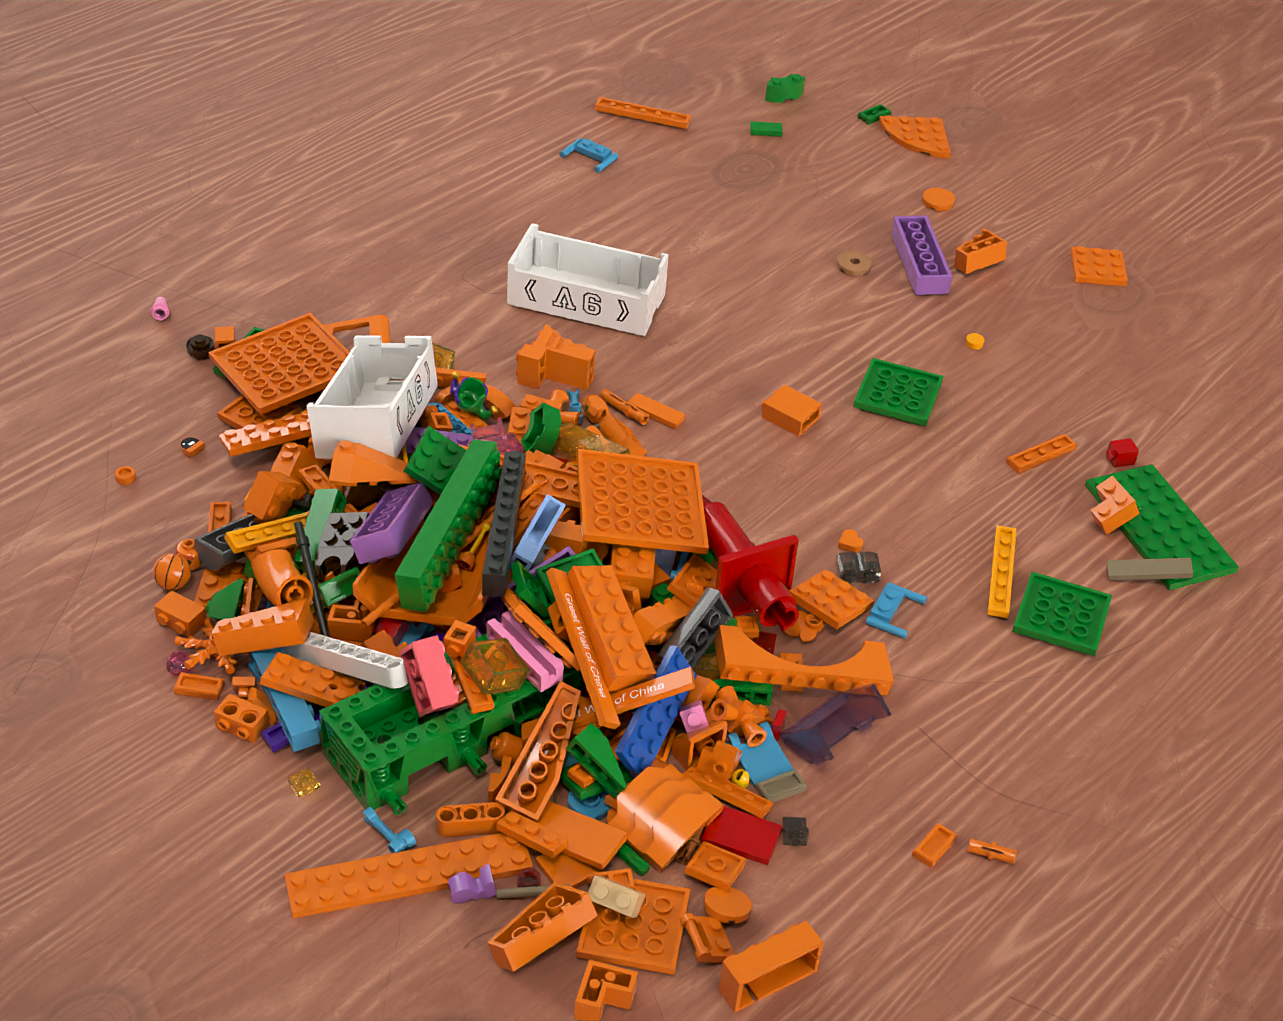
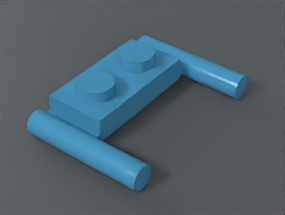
M582 138L577 139L560 152V156L564 158L573 150H576L600 161L601 163L594 168L597 173L618 158V154H612L611 149L586 138L584 140Z
M888 582L870 611L866 624L905 639L908 631L891 625L892 618L904 597L924 605L927 597Z

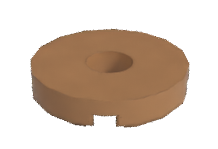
M847 251L839 255L837 265L847 275L863 276L864 273L867 272L868 274L870 272L872 260L862 252Z

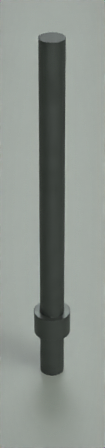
M298 521L294 523L297 535L296 544L301 552L307 579L310 580L313 586L314 596L312 601L320 634L330 637L309 551V538L305 535L303 523Z

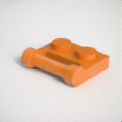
M693 913L684 914L680 918L682 926L687 929L696 949L695 956L699 962H723L728 956L735 954L721 922L716 918L694 916Z

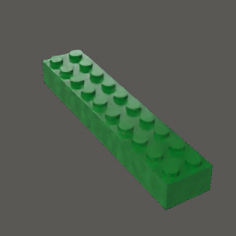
M472 440L396 571L395 579L403 609L427 612L431 603H434L438 590L442 588L447 574H450L454 561L458 559L461 548L465 546L468 535L473 532L477 519H480L484 506H487L489 497L495 492L496 485L500 480L502 468L500 467V451L497 449L496 442Z

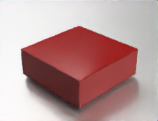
M781 709L777 711L771 728L776 741L781 736L787 711Z

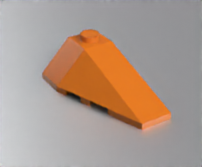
M339 441L334 450L329 484L357 486V482H369L370 485H377V482L388 481L390 484L417 483V480L403 472L407 465L406 462L360 443Z

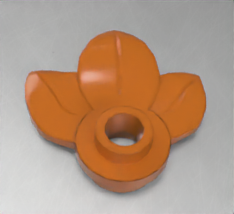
M799 611L796 623L783 632L790 637L800 636L802 642H808L815 639L817 633L823 630L824 622L814 614L808 615L804 611Z

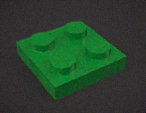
M517 560L511 564L513 573L511 578L516 584V595L520 600H525L534 613L538 612L545 618L549 615V604L545 590L539 580Z

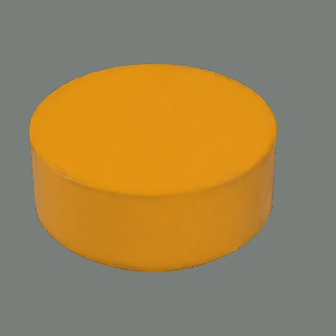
M971 333L967 335L965 343L971 349H981L984 345V337L977 333Z

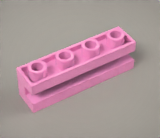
M510 611L502 614L501 623L495 618L487 622V638L520 669V672L540 692L563 680L564 664L562 660L558 657L556 658Z

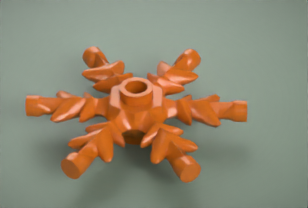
M211 618L204 620L206 628L201 629L206 633L204 636L209 638V640H203L201 637L198 640L193 636H189V639L176 636L175 645H185L184 648L186 649L206 648L188 656L190 659L184 662L186 669L192 668L198 662L200 665H203L205 659L210 660L212 655L216 658V661H219L218 667H225L227 674L235 672L232 664H236L237 661L233 659L234 656L232 654L220 656L212 636L215 627ZM245 652L243 654L249 656L250 652Z

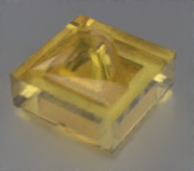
M309 768L288 776V782L298 797H302L320 788L319 781Z

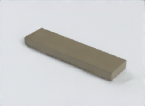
M1191 558L1107 560L1109 580L1193 578Z

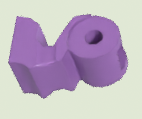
M490 865L483 866L480 869V877L476 879L466 872H461L448 880V887L451 889V900L454 903L460 904L468 902L472 898L477 901L479 898L489 899L496 896Z

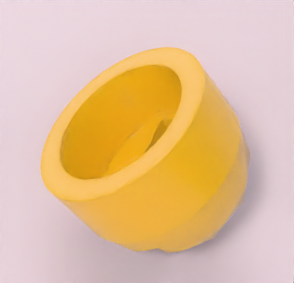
M743 769L735 770L732 774L731 782L744 789L748 787L750 781L749 773Z

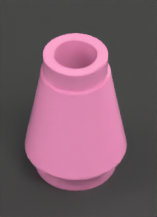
M158 297L151 308V315L159 321L169 316V308L164 297Z

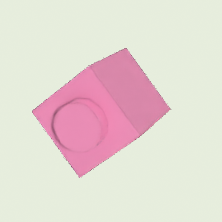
M701 700L680 708V715L687 733L709 726V720Z

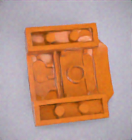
M672 764L665 768L648 766L617 796V815L608 825L627 832L628 838L625 842L661 873L676 858L679 849L703 825L708 826L722 812L724 805L707 790L703 791L689 777L686 778Z

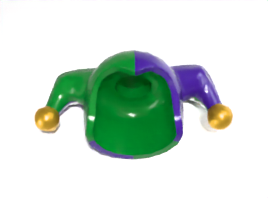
M459 372L452 373L453 380L450 393L454 396L455 403L461 410L472 412L483 420L498 413L496 406H492L490 410L486 409L484 402L487 397L488 388L482 381L467 377L459 385Z

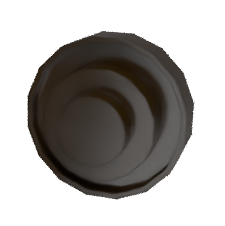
M201 334L190 338L186 343L187 353L193 357L209 356L208 352L215 349L213 339Z

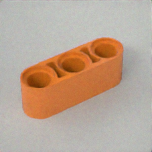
M496 802L442 806L436 811V831L442 837L497 834L500 831L497 830L496 823L505 816V809Z

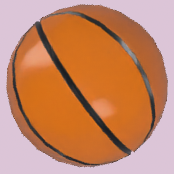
M176 553L162 555L153 566V578L156 584L165 590L181 589L189 581L191 575L190 565L186 558Z

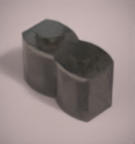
M843 552L837 554L835 563L837 576L849 584L857 582L871 584L880 581L881 568L877 553L861 552L856 554Z

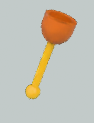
M485 523L482 525V531L469 552H462L456 562L460 567L466 570L472 569L476 560L473 553L485 533L490 530L489 524Z

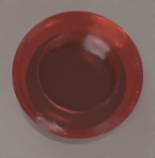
M526 868L518 873V888L541 886V875L537 870Z

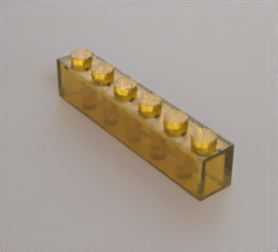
M571 422L561 425L558 439L554 445V448L576 459L578 449L630 455L628 448Z

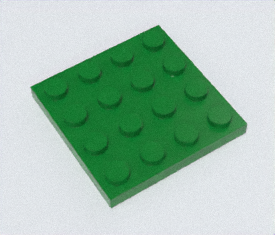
M872 358L854 400L853 407L926 426L944 376Z
M1031 571L1012 632L1095 656L1112 595Z

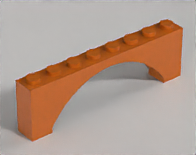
M720 625L714 638L720 679L886 696L894 682L884 642L864 640L860 651L844 662L830 666H807L789 662L767 652L750 640L741 631V627Z

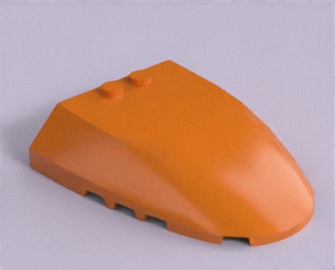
M477 519L474 525V529L478 525H480L483 522V520ZM424 520L417 526L418 528L413 532L412 537L409 538L406 546L403 547L398 556L391 559L384 557L376 563L368 564L354 581L353 595L371 612L398 591L395 573L424 525ZM490 530L485 533L473 553L476 560L472 569L466 570L458 565L462 583L460 587L452 591L437 593L434 603H431L427 612L403 609L399 601L380 617L452 626L455 620L467 623L480 613L488 596H482V574ZM477 538L461 550L459 555L462 552H469Z

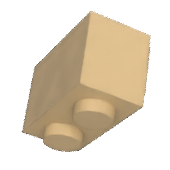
M599 875L594 876L588 891L591 901L635 918L638 916L646 895Z

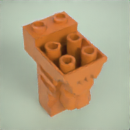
M546 324L543 330L539 331L537 339L531 345L525 343L516 354V361H518L515 372L517 384L539 389L543 381L549 379L588 390L594 380L596 350L561 337L560 333Z

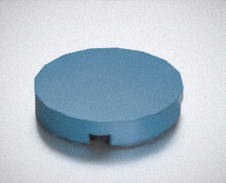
M571 790L568 793L567 805L569 809L598 821L607 817L608 811L611 806L604 803L605 796L609 794L607 791L580 800Z

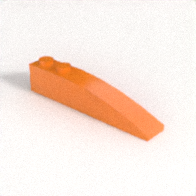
M289 442L283 444L270 472H281L299 482L300 486L295 500H299L300 498L303 499L306 492L310 489L298 476V470L317 464L323 471L324 466L307 452V448L304 445ZM281 501L279 512L274 520L284 518L288 514V509L294 508L292 502ZM255 516V523L258 524L274 521L261 520L260 518Z
M562 681L558 684L495 799L496 803L504 807L505 813H509L512 810L532 821H538L560 779L566 754L565 748L568 746L581 693L580 690Z

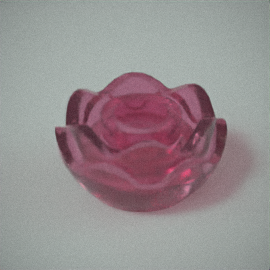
M185 651L171 653L165 662L167 671L175 676H179L181 672L189 673L191 668L186 669L184 662L190 659L188 658L190 654Z

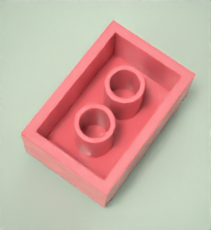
M438 635L412 642L399 652L401 659L404 661L409 686L419 718L445 711L459 702V691L453 685L451 679L452 669L449 663H446L444 656L445 647L443 642L439 641Z

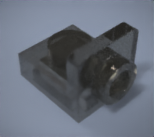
M783 817V845L806 846L809 835L806 818Z

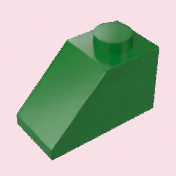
M238 579L212 596V600H209L207 603V616L218 621L238 617L244 600V585L247 582L244 579Z

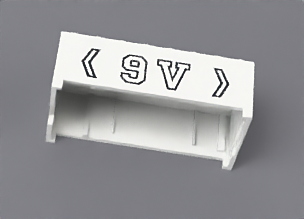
M532 223L508 262L507 304L645 336L652 323V316L656 308H659L665 296L669 254L661 253V258H656L538 231V225Z
M355 336L353 339V349L317 402L307 405L315 458L332 460L334 450L339 441L360 443L397 458L438 386L431 336H405V343H382L381 336Z

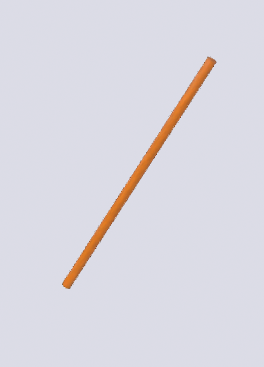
M535 479L522 490L521 501L541 486V482L538 479ZM493 514L468 535L466 544L461 550L480 535L483 524L487 523L491 527ZM398 591L362 619L361 624L367 628L399 602Z

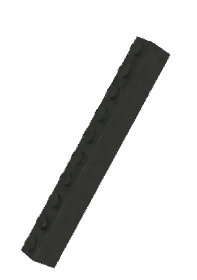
M505 451L482 574V596L503 597L505 595L525 477L526 453Z

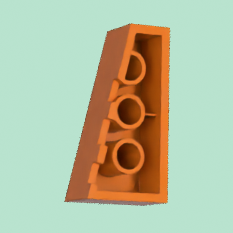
M568 520L567 522L556 521L544 543L548 544L549 550L556 554L570 546L575 554H579L588 550L590 541H582L581 525H576V521Z
M673 596L672 600L670 598L665 599L664 604L658 602L652 607L648 606L638 610L633 615L644 645L665 644L692 608L677 596Z
M304 598L238 617L223 619L217 622L212 636L220 656L305 644L314 618L308 600Z
M554 882L487 943L497 966L514 972L597 917V913L588 892Z

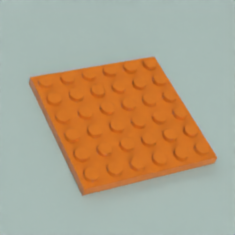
M310 312L208 353L212 362L256 411L262 415L325 389L350 352Z
M586 449L577 450L582 541L707 554L709 545L698 463Z

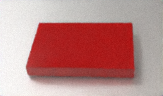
M724 806L722 812L706 827L701 843L705 841L741 857L768 865L781 835L783 825Z

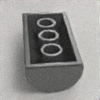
M249 514L195 538V550L201 562L207 568L217 570L246 557L244 552L234 554L224 537L226 532L258 525V523H255V516Z
M707 588L656 655L655 658L659 665L670 646H678L691 668L694 669L714 642L719 626L726 625L733 616L720 591L713 588Z

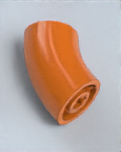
M282 549L270 550L252 560L251 567L256 581L265 597L274 606L307 598L309 605L311 604L314 596L313 586L310 580L298 571L290 552Z

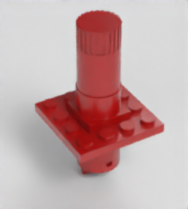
M711 502L704 505L708 545L718 559L715 589L720 591L733 614L732 618L754 612L764 626L773 627L778 625L782 631L792 627L799 617L796 600L789 592L792 589L799 539L794 534L756 546L751 542L723 503Z

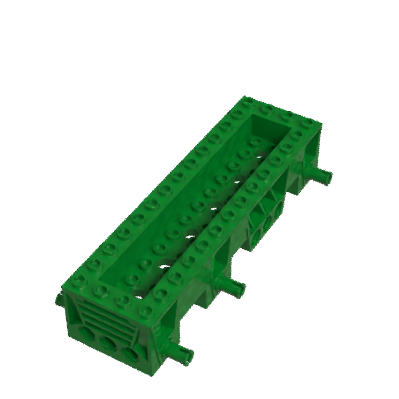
M536 612L535 614H537L555 633L550 614L543 618L538 612ZM487 633L477 637L475 645L471 646L476 659L492 643L487 638ZM560 638L568 646L571 652L574 653V650L571 648L570 642ZM557 651L553 654L556 658L562 657ZM445 652V660L451 666L453 676L455 670L449 655ZM564 665L562 682L580 691L587 688L581 670L577 671L573 666L569 669ZM523 675L490 691L494 702V709L471 714L466 701L465 704L452 710L448 708L445 711L419 718L409 682L400 688H389L376 684L319 711L322 752L364 809L371 807L373 810H376L388 804L395 815H400L397 809L401 813L407 809V804L401 797L409 793L408 775L436 761H439L447 773L468 764L476 775H480L478 769L481 773L487 769V764L481 759V757L487 755V736L508 726L517 737L521 736V724L541 717L559 683L540 692Z

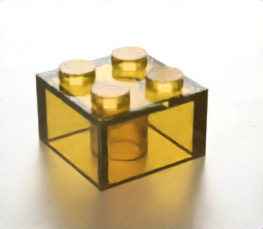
M507 638L471 642L460 661L483 695L519 690L530 672L528 666Z

